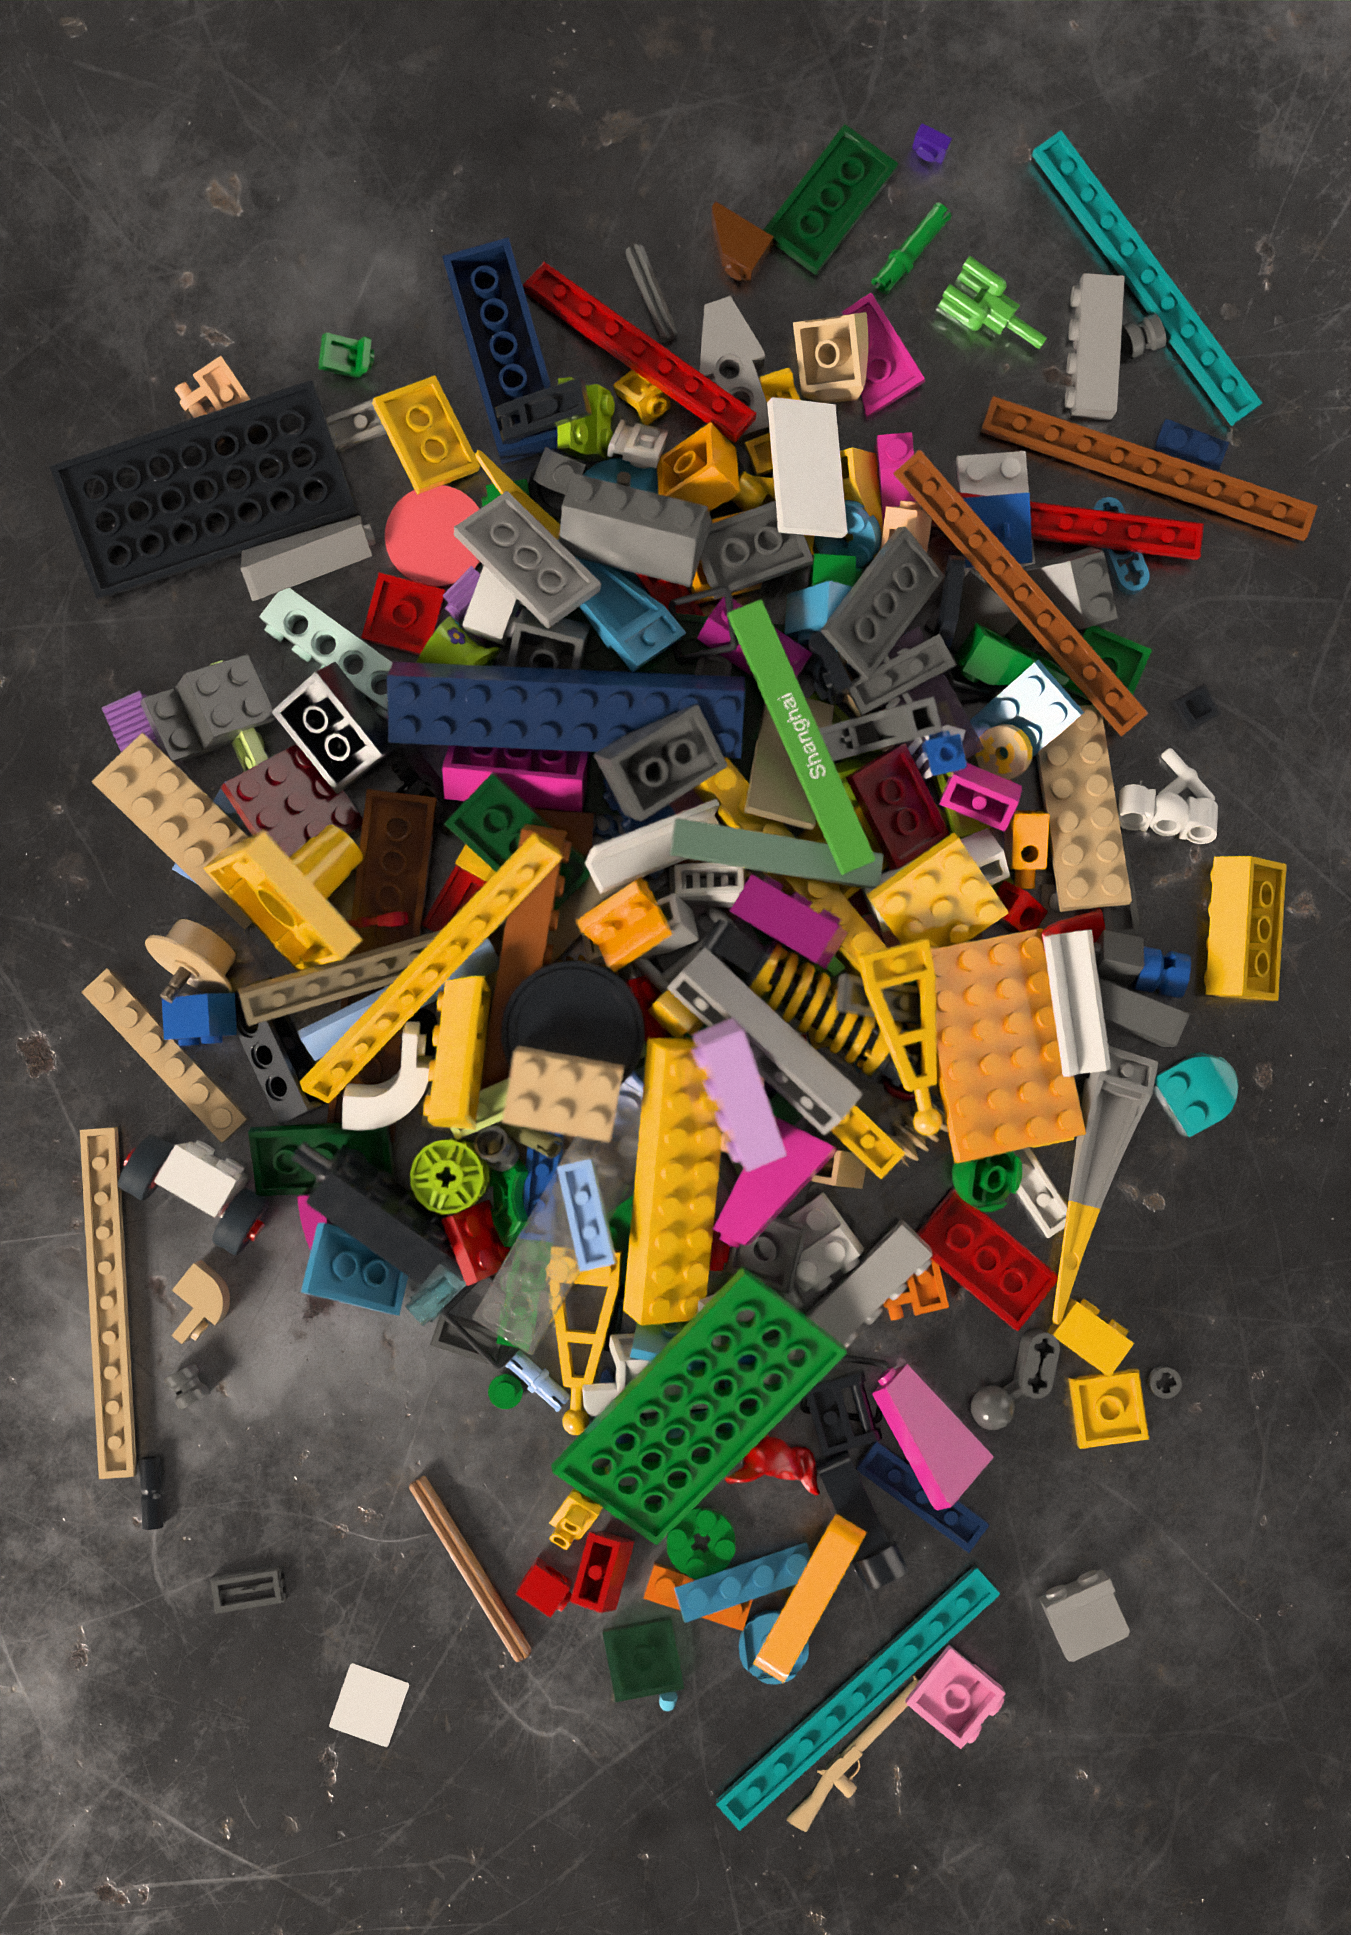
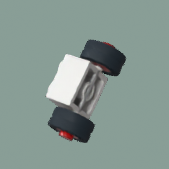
M149 1134L145 1137L137 1148L131 1150L124 1162L125 1167L118 1182V1186L122 1190L144 1201L160 1185L211 1216H221L213 1233L212 1241L233 1255L240 1254L250 1240L254 1241L258 1237L264 1226L262 1221L267 1213L269 1202L265 1198L256 1195L253 1191L244 1188L250 1176L243 1172L245 1169L243 1165L230 1158H226L225 1161L213 1155L215 1152L214 1148L199 1140L196 1143L189 1142L174 1146L155 1134Z

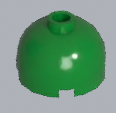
M1013 1151L961 1163H955L954 1161L952 1169V1182L959 1197L981 1212H994L1003 1208L1007 1204L1004 1200L1009 1196L1010 1192L1016 1194L1023 1176L1021 1159Z

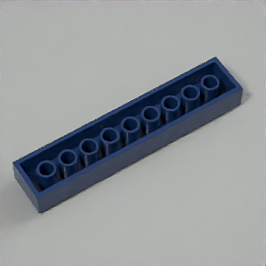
M393 662L387 674L389 743L598 752L622 736L697 704L723 757L741 758L745 677Z

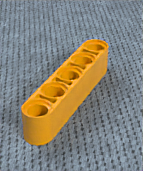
M835 1514L753 1663L755 1666L779 1681L785 1682L865 1537L866 1531Z

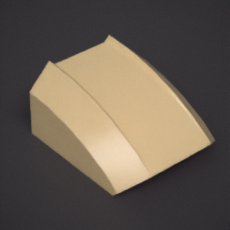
M867 312L793 322L802 395L819 403L857 400L864 389L867 372Z

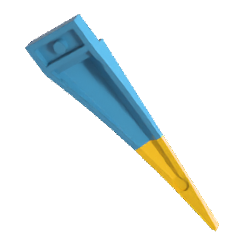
M477 450L475 454L476 459L500 494L508 491L559 541L560 524L518 487L482 451ZM576 558L601 582L600 592L579 607L608 649L612 647L632 672L684 637L686 632L664 605L641 590L614 568Z

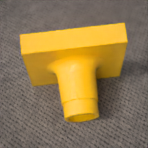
M327 825L316 837L308 840L290 857H287L265 831H262L222 850L203 868L296 971L341 960L362 940L326 900L363 860L362 853L357 844L337 826Z

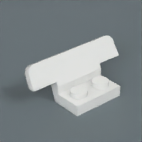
M634 1334L610 1335L609 1348L617 1368L615 1383L582 1385L584 1408L590 1415L599 1416L651 1362L630 1357ZM718 1381L714 1384L715 1389H718ZM672 1384L664 1389V1393L675 1395L681 1391L682 1387ZM699 1403L692 1406L690 1410L706 1409L708 1406ZM646 1409L642 1413L658 1411L655 1409Z

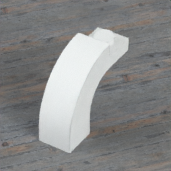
M420 1022L405 1023L402 1044V1066L394 1077L386 1082L374 1085L347 1084L343 1096L342 1129L369 1130L384 1127L404 1117L419 1102L428 1083L429 1064L433 1056H425L426 1035L420 1034Z

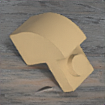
M202 1260L193 1263L172 1289L175 1294L193 1307V1309L171 1336L181 1344H184L191 1338L197 1341L209 1326L206 1319L212 1324L217 1325L224 1320L230 1306L228 1286L224 1279Z

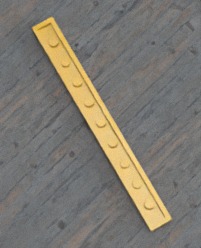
M533 834L299 1081L302 1091L329 1104L563 858L559 850L536 834Z

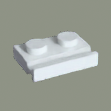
M621 419L609 443L607 456L613 457V454L617 453L623 455L622 460L629 461L635 467L643 469L656 468L667 443L669 431L635 423V426L631 427L625 425L626 420Z

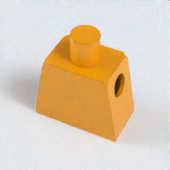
M1015 810L1004 832V854L1007 866L1010 869H1015L1014 885L1021 889H1034L1036 869H1046L1048 813L1039 810ZM1026 846H1029V855L1025 858H1022V850Z

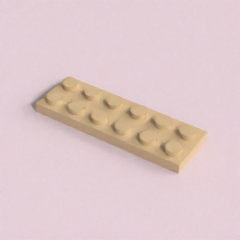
M1094 705L1079 706L1084 713L1036 754L1045 813L1049 814V842L1060 912L1129 905L1132 902L1103 717Z
M142 732L92 780V783L245 930L252 921L203 868L222 850L250 837Z

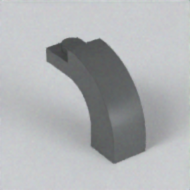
M934 697L819 728L832 761L943 731Z

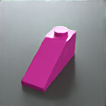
M912 432L877 435L874 453L877 454L883 528L886 506L899 507L900 500L916 502L893 475L899 467L914 455Z

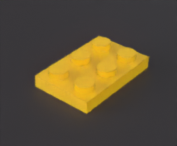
M436 375L373 399L372 404L417 495L478 472L480 464Z

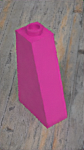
M773 1116L787 1155L748 1172L743 1168L713 1228L722 1233L719 1239L735 1248H739L740 1244L751 1245L835 1155L838 1148Z
M908 1364L896 1369L891 1366L877 1379L880 1385L874 1390L872 1395L931 1505L936 1510L952 1507L994 1456Z

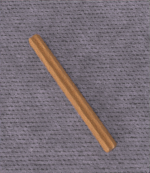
M421 1476L410 1484L409 1489L513 1659L516 1662L526 1659L532 1651L527 1640L427 1477Z

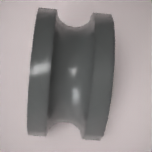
M1160 1366L1153 1369L1148 1376L1147 1384L1149 1390L1160 1398H1173L1182 1388L1181 1377L1172 1368ZM1162 1373H1168L1166 1377L1173 1379V1384L1167 1386L1166 1392H1162L1163 1388L1156 1385V1381L1162 1379Z

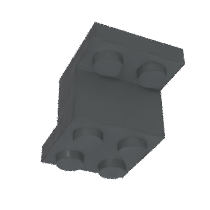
M248 654L185 673L175 688L144 697L140 702L161 750L174 763L229 746L241 731L272 722L275 719L274 714L271 712L273 710Z

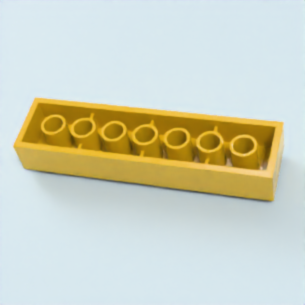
M694 1038L648 1039L623 1306V1311L640 1325L690 1321L698 1313V1301L707 1296L722 1130L715 1117V1112L719 1110L716 1099L713 1101L710 1099L703 1081L708 1079L705 1068H699L692 1049L697 1047Z

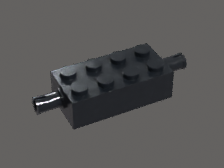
M306 1141L299 1146L291 1160L316 1176V1182L306 1201L307 1205L420 1285L423 1284L438 1264L458 1277L459 1280L464 1281L442 1223V1219L448 1217L447 1214H441L426 1208L417 1200L413 1190H406L395 1181L389 1172L377 1169L367 1162L366 1157L356 1149H349L343 1144L337 1153L328 1159L308 1145Z

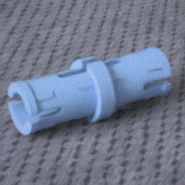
M521 1349L505 1365L528 1385L527 1389L531 1393L535 1391L556 1412L570 1399L571 1394L549 1376L550 1372L546 1368L542 1370Z

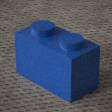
M235 993L179 996L172 1003L162 998L164 1040L178 1039L179 1046L200 1045V1038L201 1044L223 1043L222 1036L237 1035Z

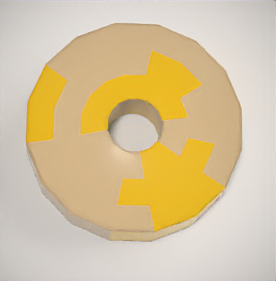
M1001 724L987 729L980 736L976 745V759L980 769L1010 780L1020 776L1028 769L1032 760V745L1029 737L1022 729L1010 724ZM1001 747H1004V748L1007 749V751H1008V756H1007V758H1004V757L1001 756V754H1000V749H1001Z

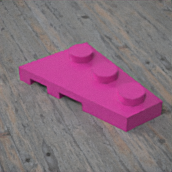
M872 293L867 294L842 311L843 315L867 312L868 363L865 385L861 393L867 419L925 382L924 376Z

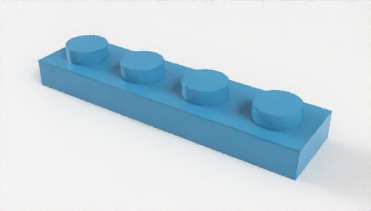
M807 1542L675 1587L674 1591L684 1622L704 1617L797 1584L811 1559Z

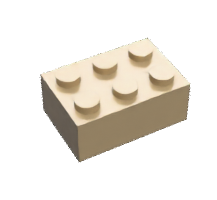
M518 1046L514 1052L502 1123L610 1142L624 1065Z

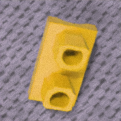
M572 1489L549 1522V1524L555 1527L549 1538L550 1541L567 1550L574 1539L579 1542L599 1516L603 1507L577 1489Z

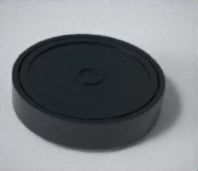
M581 960L556 962L537 970L527 977L510 997L501 1024L503 1052L511 1069L514 1052L518 1046L624 1065L621 1085L634 1071L641 1056L645 1040L643 1012L632 989L621 977L606 967Z

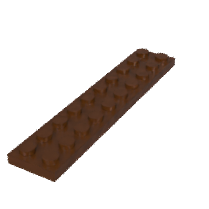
M371 789L366 790L360 851L363 860L357 866L351 920H355L357 917L368 916L376 918L378 915L406 911L409 923L392 927L378 926V924L363 928L351 927L362 940L347 954V957L421 936L437 798ZM391 984L342 998L340 1010ZM403 1027L349 1082L350 1084H380L397 1074L402 1066V1051L399 1050L402 1038L398 1035L402 1033ZM346 1086L329 1103L327 1123H342L343 1096ZM398 1120L389 1124L391 1142L396 1141Z

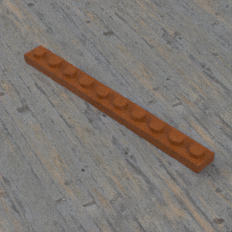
M995 396L990 401L980 430L982 433L1301 541L1308 537L1318 507L1317 505Z
M920 449L893 473L1121 737L1148 714Z

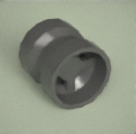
M1152 314L1144 317L1140 323L1130 322L1122 325L1121 340L1126 354L1129 358L1133 359L1141 356L1147 349L1155 351L1165 347L1166 334L1159 316Z
M489 1126L481 1130L476 1136L474 1142L475 1151L485 1160L490 1168L501 1172L515 1165L519 1157V1148L502 1128Z
M195 1362L163 1379L168 1389H172L177 1394L175 1403L179 1410L211 1393L207 1384L200 1383L198 1377L200 1371Z

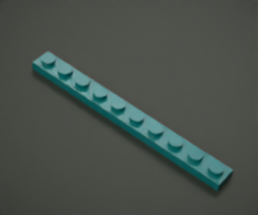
M1060 130L1036 147L1032 153L1033 158L1120 276H1125V283L1148 314H1157L1159 316L1167 340L1229 424L1233 426L1256 410L1262 404V401L1063 131Z
M974 1565L716 1799V1805L739 1831L743 1829L1000 1595V1592L980 1569Z

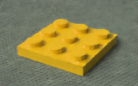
M955 833L948 836L867 894L869 900L901 944L926 939L929 940L931 949L967 943L1009 913Z

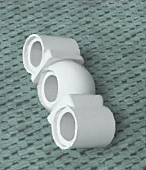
M1136 784L1126 785L1119 791L1118 816L1120 827L1123 829L1146 832L1148 827H1150L1155 833L1162 836H1173L1180 832L1179 839H1188L1196 844L1210 843L1216 838L1218 805L1211 799H1195L1189 796L1186 802L1176 793L1164 792L1156 795V789L1148 790L1146 787Z

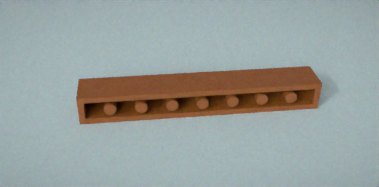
M526 823L521 830L519 848L533 834H536L557 848L563 858L507 916L486 1041L481 1090L510 1078L511 1068L505 1058L501 1042V1024L506 1005L516 988L527 977L543 968L544 964L550 965L552 961L554 945L548 944L550 931H557L560 911L554 910L556 897L562 898L566 877L560 876L562 862L568 863L572 842L566 841L567 831Z

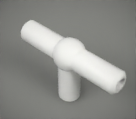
M1168 748L1161 755L1162 759L1178 777L1158 794L1164 792L1179 794L1188 787L1197 798L1215 800V796L1198 778L1197 772L1193 768L1188 767L1172 748Z

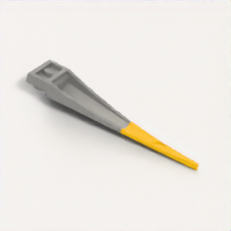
M1108 1046L1111 1069L1091 1072L1090 1078H1085L1081 1112L1086 1134L1077 1136L1052 1318L1053 1324L1058 1325L1062 1322L1080 1263L1106 1194L1130 1139L1152 1096L1159 1063L1158 1061Z

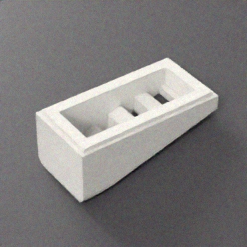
M713 862L674 865L675 894L681 900L735 902L746 884V868ZM686 875L693 876V888L686 889ZM700 876H707L706 888H700ZM714 877H721V887H715ZM728 877L735 878V886H729Z

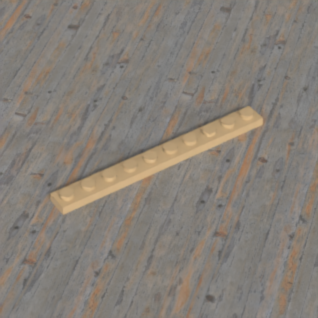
M118 1127L80 1130L98 1473L99 1479L134 1477L137 1475L122 1191L118 1186L121 1175Z

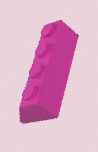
M449 745L442 766L444 797L450 800L466 801L494 771L532 808L582 812L588 789L591 752Z

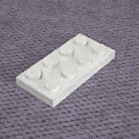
M1026 451L957 456L958 492L984 496L1029 492ZM1032 539V561H1033V563H1022V564H1020L1021 567H1026V566L1035 564L1033 539ZM965 568V576L972 570L985 581L975 568Z

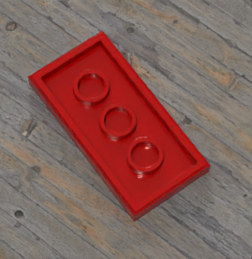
M955 1188L951 1189L917 1232L932 1248L933 1255L930 1259L1015 1331L1021 1329L1058 1281L1057 1273L987 1214L965 1202L959 1197Z

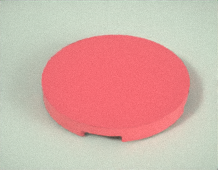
M444 485L418 495L413 490L402 497L392 509L385 528L386 549L396 569L410 581L441 589L451 587L470 566L477 570L481 562L454 536V527L479 510L477 504L462 491Z

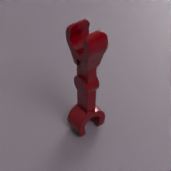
M406 911L378 915L376 918L368 916L357 917L355 920H345L350 927L357 926V928L371 927V925L376 924L378 926L392 927L409 923Z

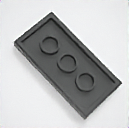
M898 527L820 631L861 679H870L939 586L945 575L907 527Z

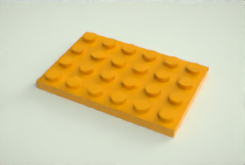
M1043 928L931 949L936 974L937 1079L955 1163L1086 1134L1074 1075L1064 1077L1062 1072L1046 952L1043 951ZM917 979L918 988H919V993H920V979Z

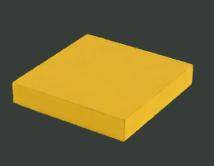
M1139 1369L1114 1371L1110 1377L1104 1373L1068 1378L1077 1442L1080 1449L1149 1439Z

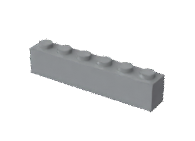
M705 947L667 987L673 995L709 1028L733 1018L744 1030L758 1073L824 1135L843 1120L863 1093L850 1080L833 1067L823 1055L819 1054L797 1031L791 1028L770 1006L763 1002Z
M901 1219L860 1260V1263L847 1272L805 1315L847 1348L858 1336L855 1331L864 1322L870 1325L881 1314L883 1310L880 1306L888 1298L894 1301L907 1288L904 1282L914 1273L917 1276L921 1275L931 1265L932 1261L929 1258L933 1255L932 1248ZM794 1349L788 1354L787 1358L798 1360L804 1356L805 1350ZM776 1373L769 1374L763 1382L765 1384H775L781 1379V1375Z

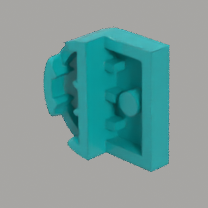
M1204 1052L1185 1056L1182 1061L1156 1074L1155 1078L1157 1087L1188 1137L1224 1119L1233 1109L1238 1096L1239 1081L1233 1067L1224 1058L1204 1054Z

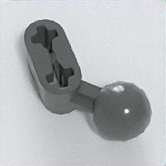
M1040 1328L1027 1330L1020 1341L1014 1381L1004 1388L999 1386L984 1387L979 1389L973 1396L971 1413L974 1421L980 1427L987 1430L1004 1428L1013 1419L1015 1405L1028 1396L1034 1399H1041L1051 1392L1060 1353L1059 1342L1052 1334ZM1042 1341L1046 1343L1045 1348H1039L1038 1351L1034 1349L1036 1343L1040 1344ZM1039 1377L1037 1383L1032 1382L1031 1385L1028 1384L1029 1378Z

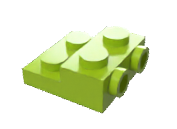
M558 378V384L570 381L573 378ZM598 384L586 385L592 415L558 426L557 449L584 462L609 460L611 457L607 456L608 448L614 435L611 430V417L615 410L614 399L611 391Z

